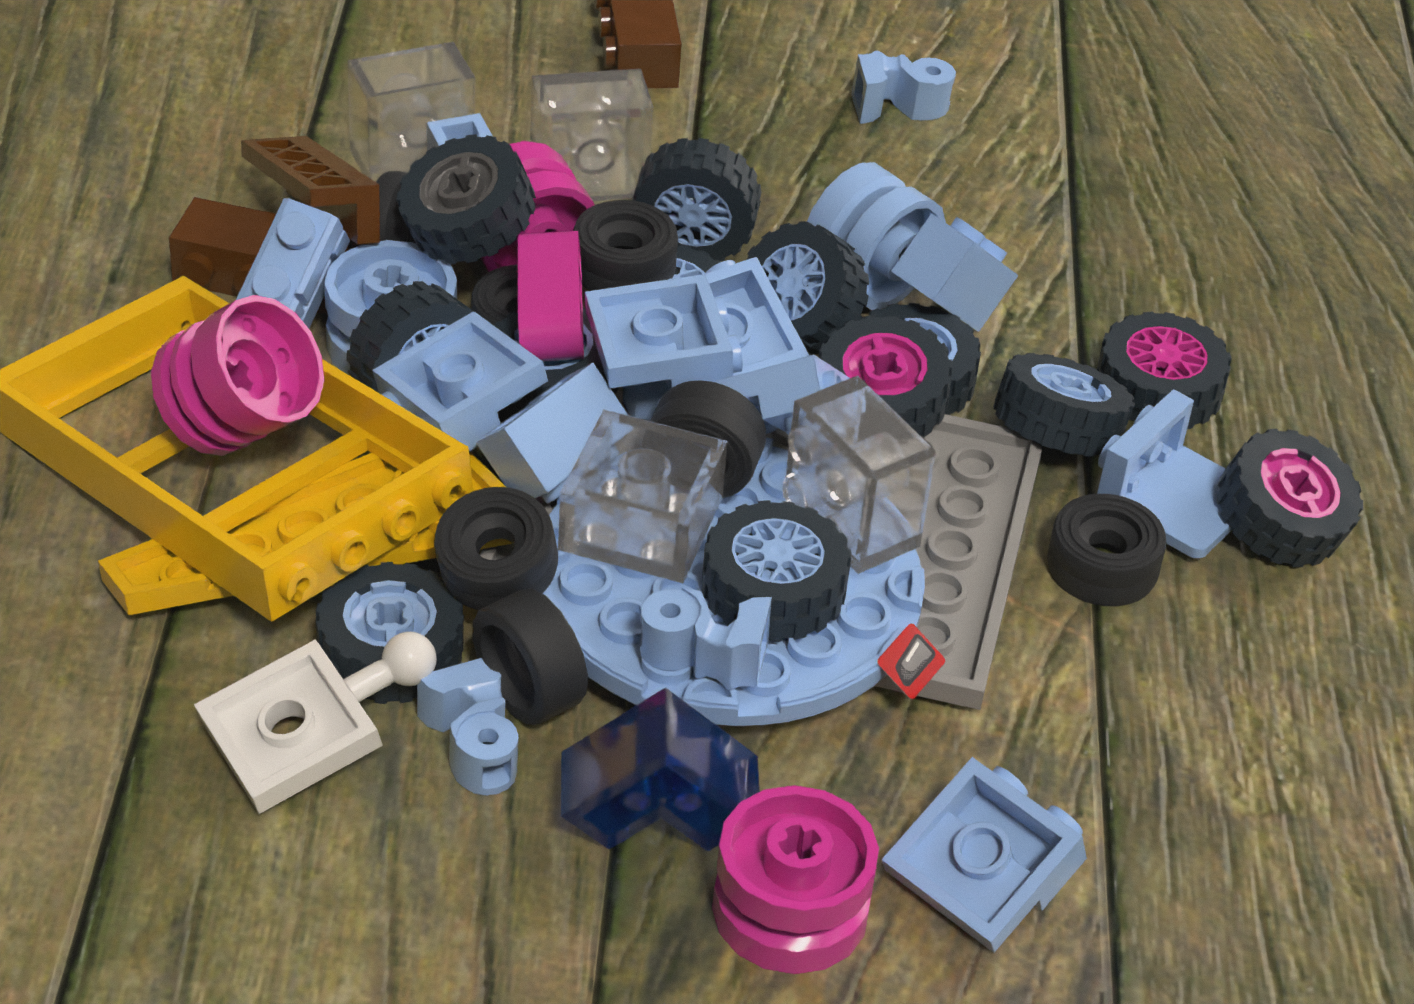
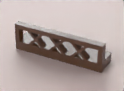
M307 136L241 140L242 157L284 187L286 192L300 203L325 211L339 218L343 230L347 233L349 239L356 244L380 243L378 183Z

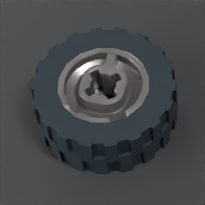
M477 134L466 135L465 138H453L436 148L435 146L425 152L426 154L422 158L416 159L409 166V172L407 175H403L400 181L401 189L397 192V202L400 206L398 209L418 248L422 252L426 251L430 258L436 261L442 259L450 264H456L460 261H466V263L475 262L479 258L490 257L499 253V249L506 245H511L517 240L516 236L521 231H525L529 225V217L531 214H534L536 207L533 198H536L534 189L517 152H514L511 145L507 142L497 141L496 137L486 135V137H477Z

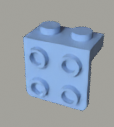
M1173 389L1154 407L1147 405L1139 413L1134 425L1122 436L1116 434L1105 444L1098 460V466L1103 470L1097 494L1119 495L1142 504L1160 520L1165 530L1166 544L1192 558H1203L1233 530L1228 523H1225L1221 515L1222 508L1217 503L1216 496L1220 490V487L1217 485L1225 468L1183 446L1194 400Z

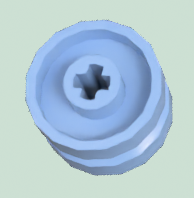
M875 162L859 163L842 172L824 190L812 208L807 222L815 227L818 224L855 248L854 252L862 257L865 263L863 266L864 271L869 276V285H867L866 292L869 297L866 307L871 310L876 308L883 309L887 305L896 304L914 289L913 286L891 271L931 213L946 223L943 208L912 186L906 187L903 181Z
M384 240L380 241V243L361 244L342 253L328 267L324 283L325 307L328 313L326 342L332 363L338 369L348 374L350 365L346 361L347 350H350L351 341L349 339L353 329L357 328L360 322L359 318L365 309L369 310L375 303L374 300L383 293L386 295L393 291V287L401 284L406 286L412 285L413 281H423L430 286L432 283L440 286L457 299V277L451 264L446 263L442 259L436 261L430 258L426 251L422 252L416 243Z

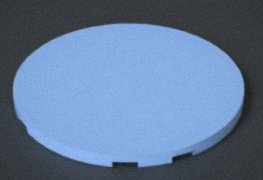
M766 438L764 450L749 483L732 496L720 499H703L684 494L672 488L652 470L644 453V443L618 452L598 467H590L576 477L578 483L557 498V505L549 514L558 548V565L551 584L543 594L562 612L573 629L584 654L588 677L623 699L660 714L706 724L751 726L790 722L823 713L857 698L884 678L887 674L878 665V658L908 624L912 623L916 627L919 624L925 590L924 568H921L920 559L915 549L916 539L904 517L875 486L851 469L812 450L803 455L774 447L772 438ZM697 440L708 446L720 447L714 440ZM770 500L774 503L788 501L794 502L795 505L803 508L808 506L817 510L819 515L824 518L829 517L835 522L837 530L845 534L848 540L847 549H851V564L845 603L841 605L840 614L835 621L831 619L827 623V627L818 633L813 631L808 633L806 637L795 640L793 637L782 638V641L769 640L757 688L737 687L727 690L715 678L707 676L701 679L695 678L692 666L676 671H666L652 667L643 659L640 653L642 603L652 593L666 589H682L684 587L702 592V571L707 534L711 526L715 527L717 525L718 518L723 514H729L735 511V507L743 504L753 505L758 504V501ZM709 609L714 622L719 625H725L723 619L718 614L714 615Z

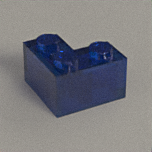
M666 687L561 752V817L608 849L662 818L701 847L710 851L719 845L724 821L741 801L760 792L758 756Z

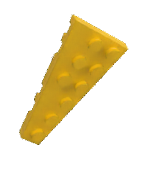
M469 452L473 491L489 487H506L472 452ZM369 453L347 462L227 533L264 557L404 473L375 454ZM439 520L369 562L368 565H380V562H393V564L400 565L437 558L434 539ZM153 539L98 560L103 583L128 615L234 596ZM494 539L484 544L481 549L512 544V542L505 539Z

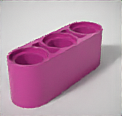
M578 231L518 234L519 344L543 362L584 359L582 271Z

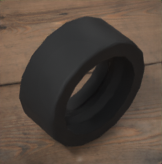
M532 588L518 590L478 611L473 620L472 637L477 659L482 658L491 670L501 674V693L505 699V708L513 717L527 725L541 724L578 705L587 694L588 673L584 654L568 621L546 595Z

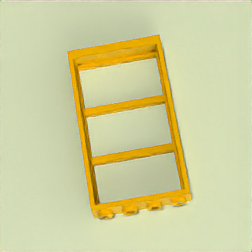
M185 276L0 369V433L271 622L440 520L444 512L455 501L473 492L468 446L323 359L324 384L320 400L309 414L343 436L204 516L141 474L190 447L180 441L171 429L123 455L115 457L59 419L151 370L158 349L171 336L186 330L194 323L206 320L210 314L230 304ZM366 451H370L404 473L264 557L227 533Z

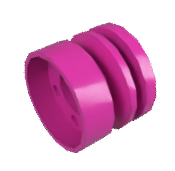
M252 295L233 301L210 314L206 320L194 323L186 330L171 336L156 353L151 370L153 398L163 421L180 441L200 453L223 456L238 451L252 442L266 437L267 434L280 430L306 417L320 400L324 384L322 355L313 334L299 316L276 299Z

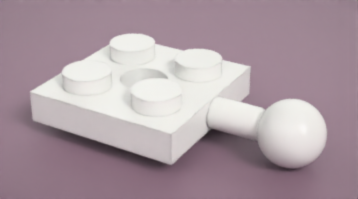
M402 632L387 642L383 649L381 660L343 679L315 639L194 704L205 729L260 814L383 746L377 728L359 702L391 685L393 682L403 686L418 685L421 679L434 671L437 660L436 651L433 644L425 636L416 632ZM297 716L304 718L301 726L293 732L287 734L271 732L275 724L286 717Z

